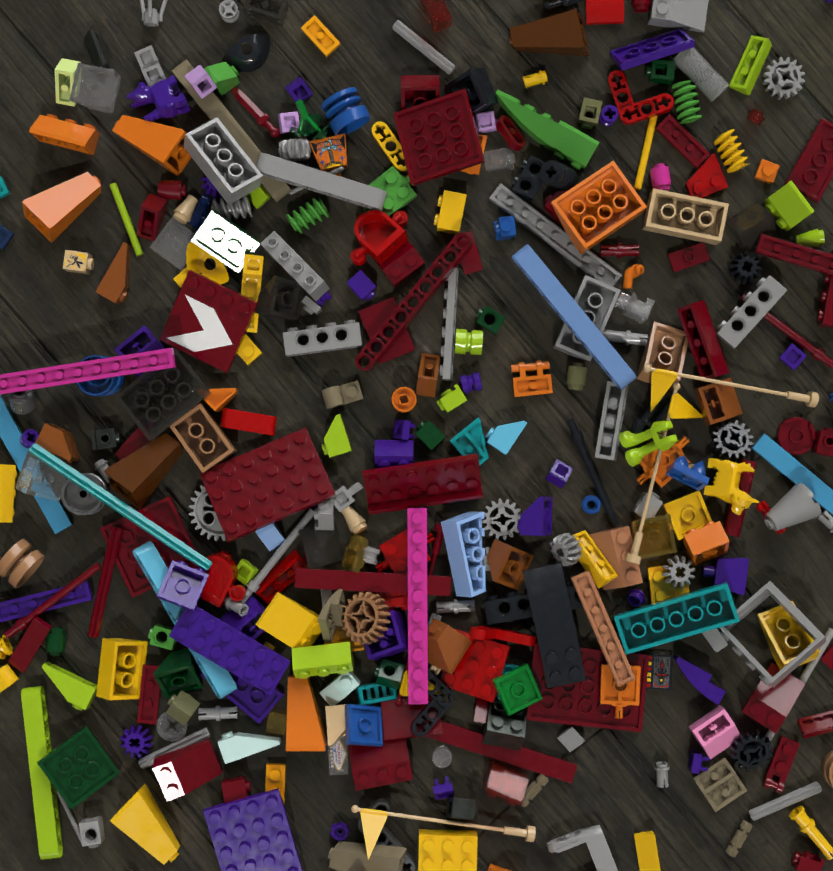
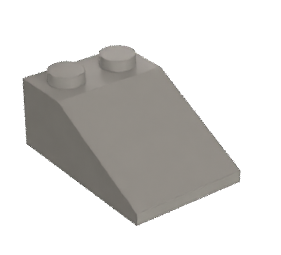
M651 0L648 25L674 29L681 28L682 30L704 33L709 0Z

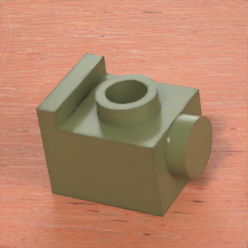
M583 98L578 118V124H581L582 128L592 129V127L597 126L602 101ZM585 114H591L592 118L585 117Z

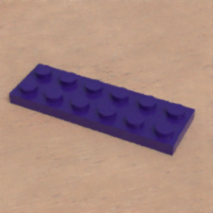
M198 606L195 607L194 612L185 609L169 637L270 696L291 662L289 659Z

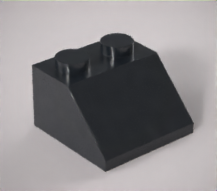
M485 68L469 69L444 86L447 95L462 89L467 90L473 116L476 113L485 112L499 103Z

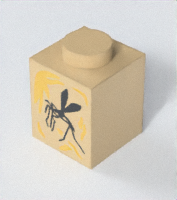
M65 250L64 270L67 272L90 274V270L94 268V259L91 254Z

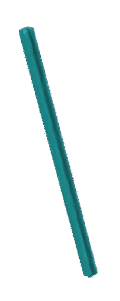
M35 443L30 447V454L201 569L209 570L212 565L209 559Z

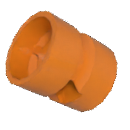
M400 387L394 391L392 404L398 412L408 413L416 406V394L412 389Z

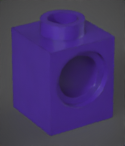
M361 270L347 282L349 288L362 302L365 299L369 301L376 294V286Z

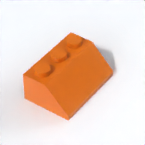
M47 114V116L39 115L29 130V133L40 142L93 156L100 135L93 125L86 123L83 126L78 125L76 121L71 119L59 120L57 116Z

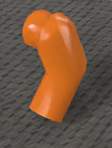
M633 264L625 270L622 288L632 289L633 279L644 273L643 265Z

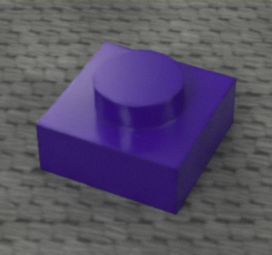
M791 343L778 359L793 371L807 355Z

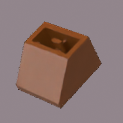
M731 377L721 380L726 382H732ZM712 383L694 389L706 426L743 414L734 387Z
M45 423L35 443L51 454L57 455V458L65 463L79 462L80 456L72 433L57 425Z

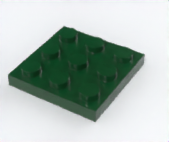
M87 726L37 761V764L70 809H73L120 774Z

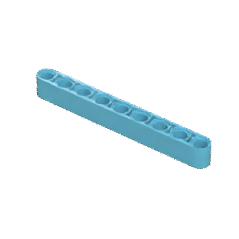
M148 541L134 549L133 555L155 593L158 594L168 568L154 544ZM160 599L172 622L176 625L185 609ZM188 648L219 699L224 698L237 689L233 678L226 669Z

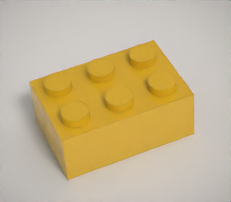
M419 829L418 871H477V831Z

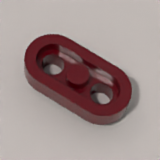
M502 115L496 120V129L503 136L508 147L512 150L520 151L526 145V140L513 120L506 115Z

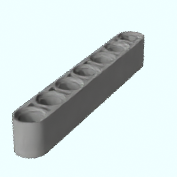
M260 153L256 167L265 177L372 210L382 211L387 192L382 189L266 153Z

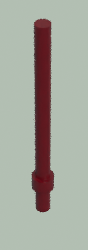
M743 294L739 299L743 303H745L743 301V298L746 296L745 294ZM766 313L763 317L810 352L814 359L820 360L828 367L833 368V360L825 355L822 349L813 346L771 313Z
M98 562L27 616L18 619L14 626L4 632V635L9 639L20 630L26 629L36 616H40L102 568Z

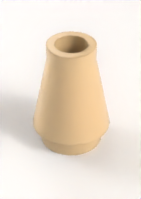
M188 195L174 210L173 217L182 224L190 222L198 200L192 195Z
M351 506L342 510L341 513L344 515L350 531L355 535L368 527L366 520Z

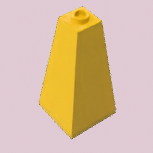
M144 784L110 821L164 865L168 860L172 862L179 855L177 851L181 845L148 786Z

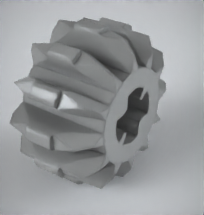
M295 138L281 141L278 151L282 159L293 162L302 161L310 158L311 146L308 140Z
M569 533L556 536L550 543L552 547L550 552L553 553V558H556L557 563H561L563 567L576 564L582 556L580 551L583 548L579 546L580 541H576L575 535L571 536Z
M675 555L673 557L674 562L668 558L669 566H662V568L667 569V572H663L662 576H669L665 582L670 583L672 581L671 587L673 588L677 584L679 588H684V583L690 585L691 583L688 578H695L694 575L690 574V572L695 571L694 567L689 568L692 561L685 562V556H682L679 560V557ZM676 568H682L680 571L681 576L675 575L677 573Z

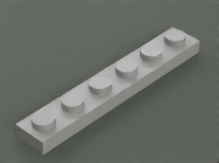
M459 266L446 279L448 281V288L444 290V299L447 300V307L443 309V319H446V326L442 327V338H445V345L441 346V357H444V362L440 365V376H443V380L453 381Z

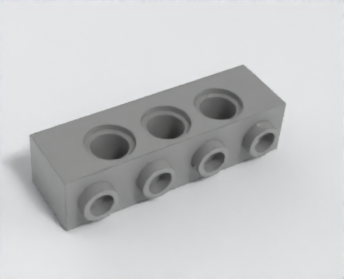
M275 231L260 243L268 254L315 301L330 289L325 281Z
M769 275L767 279L762 277L756 284L758 289L754 293L750 291L743 298L745 303L740 308L736 306L730 313L731 319L728 322L724 320L716 328L719 331L716 335L733 350L787 291L772 276ZM760 292H765L768 295L766 302L758 299ZM749 306L753 307L755 309V315L747 316L745 314V308ZM732 322H741L742 329L740 331L733 330Z
M355 320L344 321L342 325H336V322L326 323L325 327L317 328V325L306 326L305 330L288 328L287 332H283L285 355L287 357L363 347L359 322L355 323ZM341 330L347 333V337L344 340L336 338L337 333ZM321 333L328 335V339L324 343L318 342L317 339ZM304 335L308 336L309 342L306 345H300L299 338Z
M607 381L595 458L617 460L620 442L619 434L622 430L629 385L620 390L614 382Z

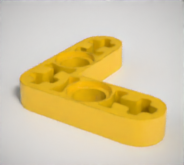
M382 121L376 122L372 126L374 139L396 170L406 171V164L405 166L397 165L398 158L396 154L399 150L401 151L399 157L404 160L401 144L386 123ZM377 127H379L380 129L385 128L383 132L386 136V139L383 142H381L383 140L382 135L380 133L376 134ZM388 142L396 144L394 151H388L385 148Z

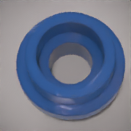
M588 495L582 500L581 506L584 512L595 514L600 510L601 502L598 497ZM589 501L594 502L593 508L588 507L587 504Z

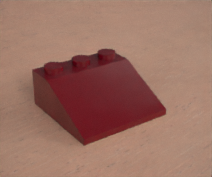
M383 722V746L348 745L356 791L413 780L407 740L385 741Z

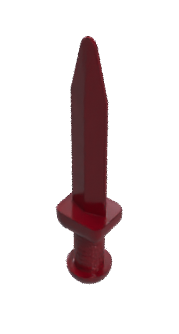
M236 87L231 89L235 98L257 120V124L260 127H265L271 133V137L277 138L280 135V129L270 122V117L267 113L264 114L244 92Z

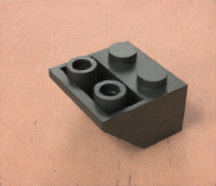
M495 699L493 703L489 702L482 743L520 751L525 739L527 707L508 716L501 700Z

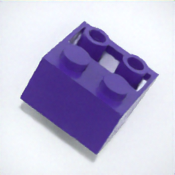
M144 325L114 350L119 356L165 348L152 331ZM155 371L138 373L136 375L141 381H144Z
M375 440V469L413 463L414 440Z
M252 594L245 602L249 607L246 615L240 616L232 610L228 611L221 618L225 623L256 639L264 631L255 624L265 611V608Z

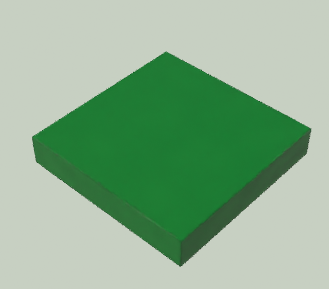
M527 663L492 680L508 716L543 699Z

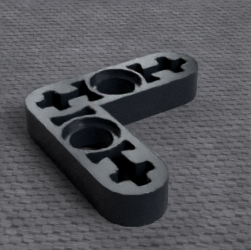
M429 670L428 680L432 679L436 683L434 690H428V696L432 699L410 726L412 734L419 737L425 736L454 702L452 691ZM441 687L442 690H440V692L443 695H449L447 697L449 702L445 701L442 703V697L439 694H436V696H434L433 694L436 693ZM430 707H434L437 710V716L433 719L427 714ZM422 716H424V718L427 721L431 722L430 725L428 723H425L423 725V732H416V723L421 724L424 721V719L421 718Z

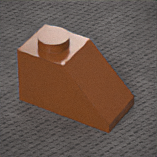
M421 354L416 395L435 397L441 355Z

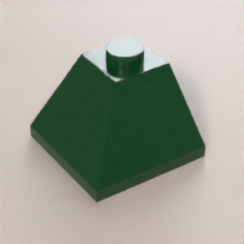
M188 648L171 652L153 673L166 698H170L173 695L177 696L181 690L187 693L203 688L197 663Z

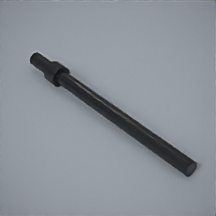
M571 418L566 422L572 433L573 443L576 442L611 525H617L619 522L583 442V434L581 431L579 432L574 419Z

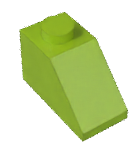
M341 414L335 416L324 437L325 443L322 444L324 454H328L329 458L352 451Z

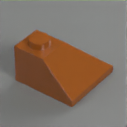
M494 539L487 555L492 580L519 591L524 579L522 570L529 568L533 555Z
M433 619L428 627V663L452 674L472 641L449 625Z

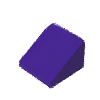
M297 77L285 87V90L295 102L298 100L305 101L313 94L301 77Z
M556 459L546 476V480L562 488L566 484L573 468Z

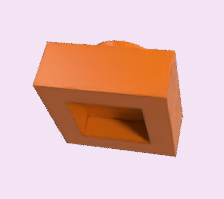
M761 159L754 178L772 185L780 165Z

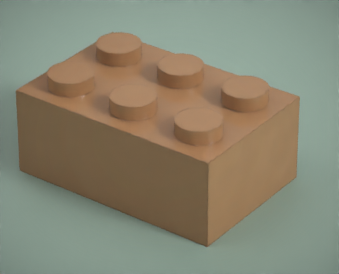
M200 403L169 425L202 473L218 465L237 451L204 404Z

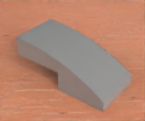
M152 45L134 52L148 86L166 79Z

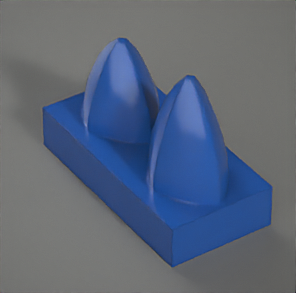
M685 456L678 457L667 468L665 475L698 491L708 485L710 479L706 477L703 461L696 463L690 469L688 468Z

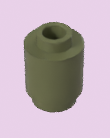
M572 362V366H568L567 389L583 391L587 375V368L584 367L583 363Z

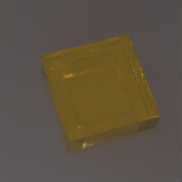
M269 712L265 732L285 735L287 715Z

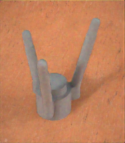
M140 0L142 21H144L145 26L157 27L159 22H163V14L168 0H163L159 13H157V9L152 8V0H148V8L146 10L144 0Z

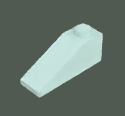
M230 731L221 735L222 738L219 739L218 745L223 760L227 764L280 745L282 740L281 737L241 732L233 734Z

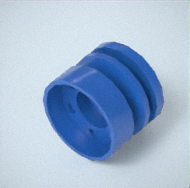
M355 87L343 89L327 98L321 104L322 111L326 112V118L333 119L330 122V126L335 136L354 132L371 119L366 106L359 105L362 98L358 96L359 92Z
M92 355V356H87L86 358H84V359L81 360L80 362L90 361V360H96V359H103V358H109V357H108V356H100V355ZM125 376L80 382L77 385L80 390L88 395L109 396L121 389Z

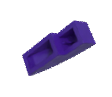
M674 655L673 659L678 668L693 687L719 705L726 691L709 682L712 675Z

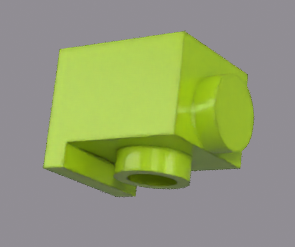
M458 384L454 385V391L448 389L441 394L442 398L436 402L441 411L446 410L448 413L467 401Z

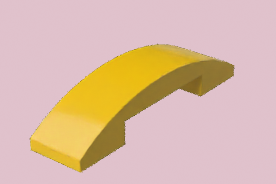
M244 254L241 294L260 303L264 256ZM259 305L247 332L257 333Z

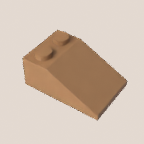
M654 321L636 378L650 384L652 371L646 373L643 367L650 365L652 368L682 373L688 345L684 331ZM677 377V379L674 381V383H676V382L679 383V381L681 380V377ZM673 384L671 385V387H670L668 390H671V391L674 390V389H673Z

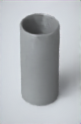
M694 47L679 52L673 59L675 65L695 83L711 102L729 86L728 82L712 68Z

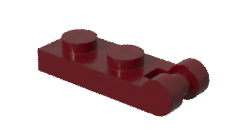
M780 735L773 752V757H771L762 780L763 787H770L775 792L782 793L784 783L799 748V742ZM773 774L778 776L777 781L772 780Z

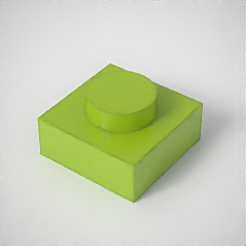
M241 559L237 565V579L246 586L250 580L254 579L258 569L246 559Z

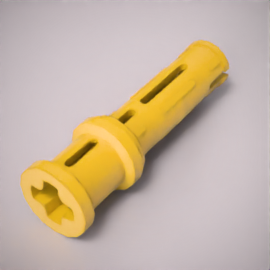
M803 806L794 808L789 814L790 819L796 821L800 826L799 830L801 832L807 833L827 860L833 859L829 854L830 852L833 855V847L815 827L814 819L809 818Z

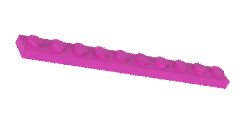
M173 348L0 374V395L176 368Z
M407 508L408 704H428L427 508Z

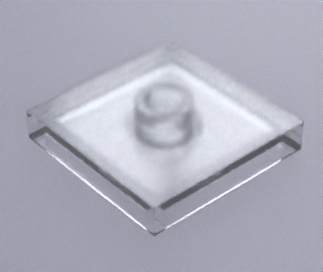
M172 217L149 248L182 271L186 265L188 243L195 233Z

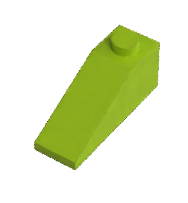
M49 661L42 665L43 670L65 699L72 703V707L81 711L90 707L97 693L96 684Z

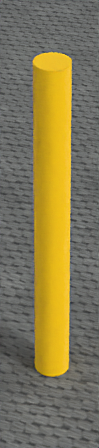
M658 116L649 118L634 184L635 190H641Z

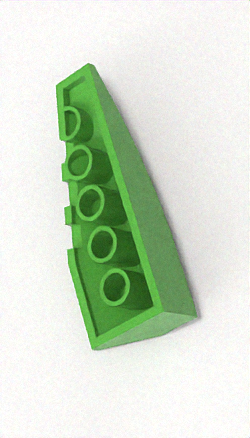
M500 90L496 91L495 95L499 104L521 129L536 142L554 153L553 156L561 161L564 159L570 163L569 165L572 168L584 171L600 142L561 120L559 123L555 122L551 118L552 116L547 113L538 114L535 107L529 104L522 106L520 105V100Z

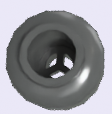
M32 390L9 393L8 398L14 413L25 415L35 409L36 401Z

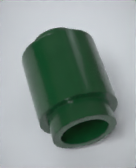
M52 627L48 633L45 651L49 652V655L59 656L61 652H65V628Z

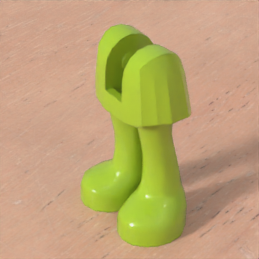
M672 421L654 422L650 429L638 434L630 431H624L619 434L621 445L627 449L633 448L651 438L654 440L647 445L625 452V458L630 466L634 467L640 464L643 457L658 449L664 452L678 442L676 435L663 438L661 434L673 428Z

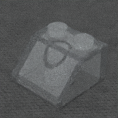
M78 63L69 100L96 111L113 114L121 76L113 69Z
M27 452L15 489L29 495L59 502L61 489L67 478Z

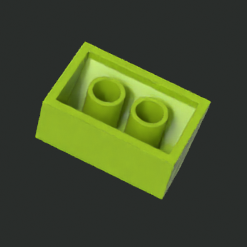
M350 642L292 648V666L295 678L307 679L310 676L317 675L325 677L329 674H347L354 671V657Z

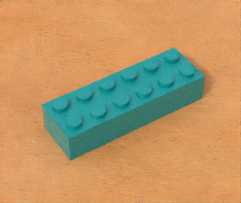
M727 582L614 616L626 655L740 622Z

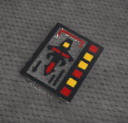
M649 654L646 689L671 690L672 655Z

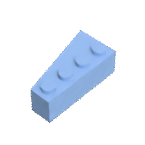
M466 512L441 522L456 596L474 597L486 592L485 566H483L485 548H482V536H485V528H482L484 512Z

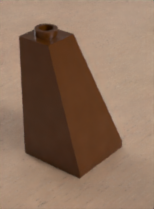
M577 9L509 28L510 35H508L510 46H513L517 51L590 56L583 18Z
M165 433L108 467L104 473L111 488L140 510L183 453L181 442L177 437H171Z

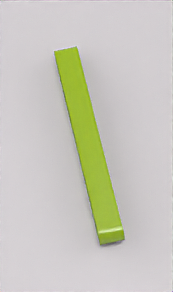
M43 686L22 688L21 700L39 856L41 860L61 858L63 855V844L56 788L37 764L38 760L52 751L45 690Z

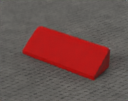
M294 549L267 574L259 584L260 588L256 591V594L268 605L277 592H283L295 581L296 568H309L310 565Z

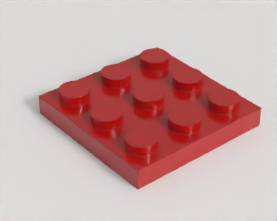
M455 629L470 639L472 643L452 674L442 671L440 681L448 688L493 703L497 691L492 680L503 674L511 646L493 640L470 638L468 632Z

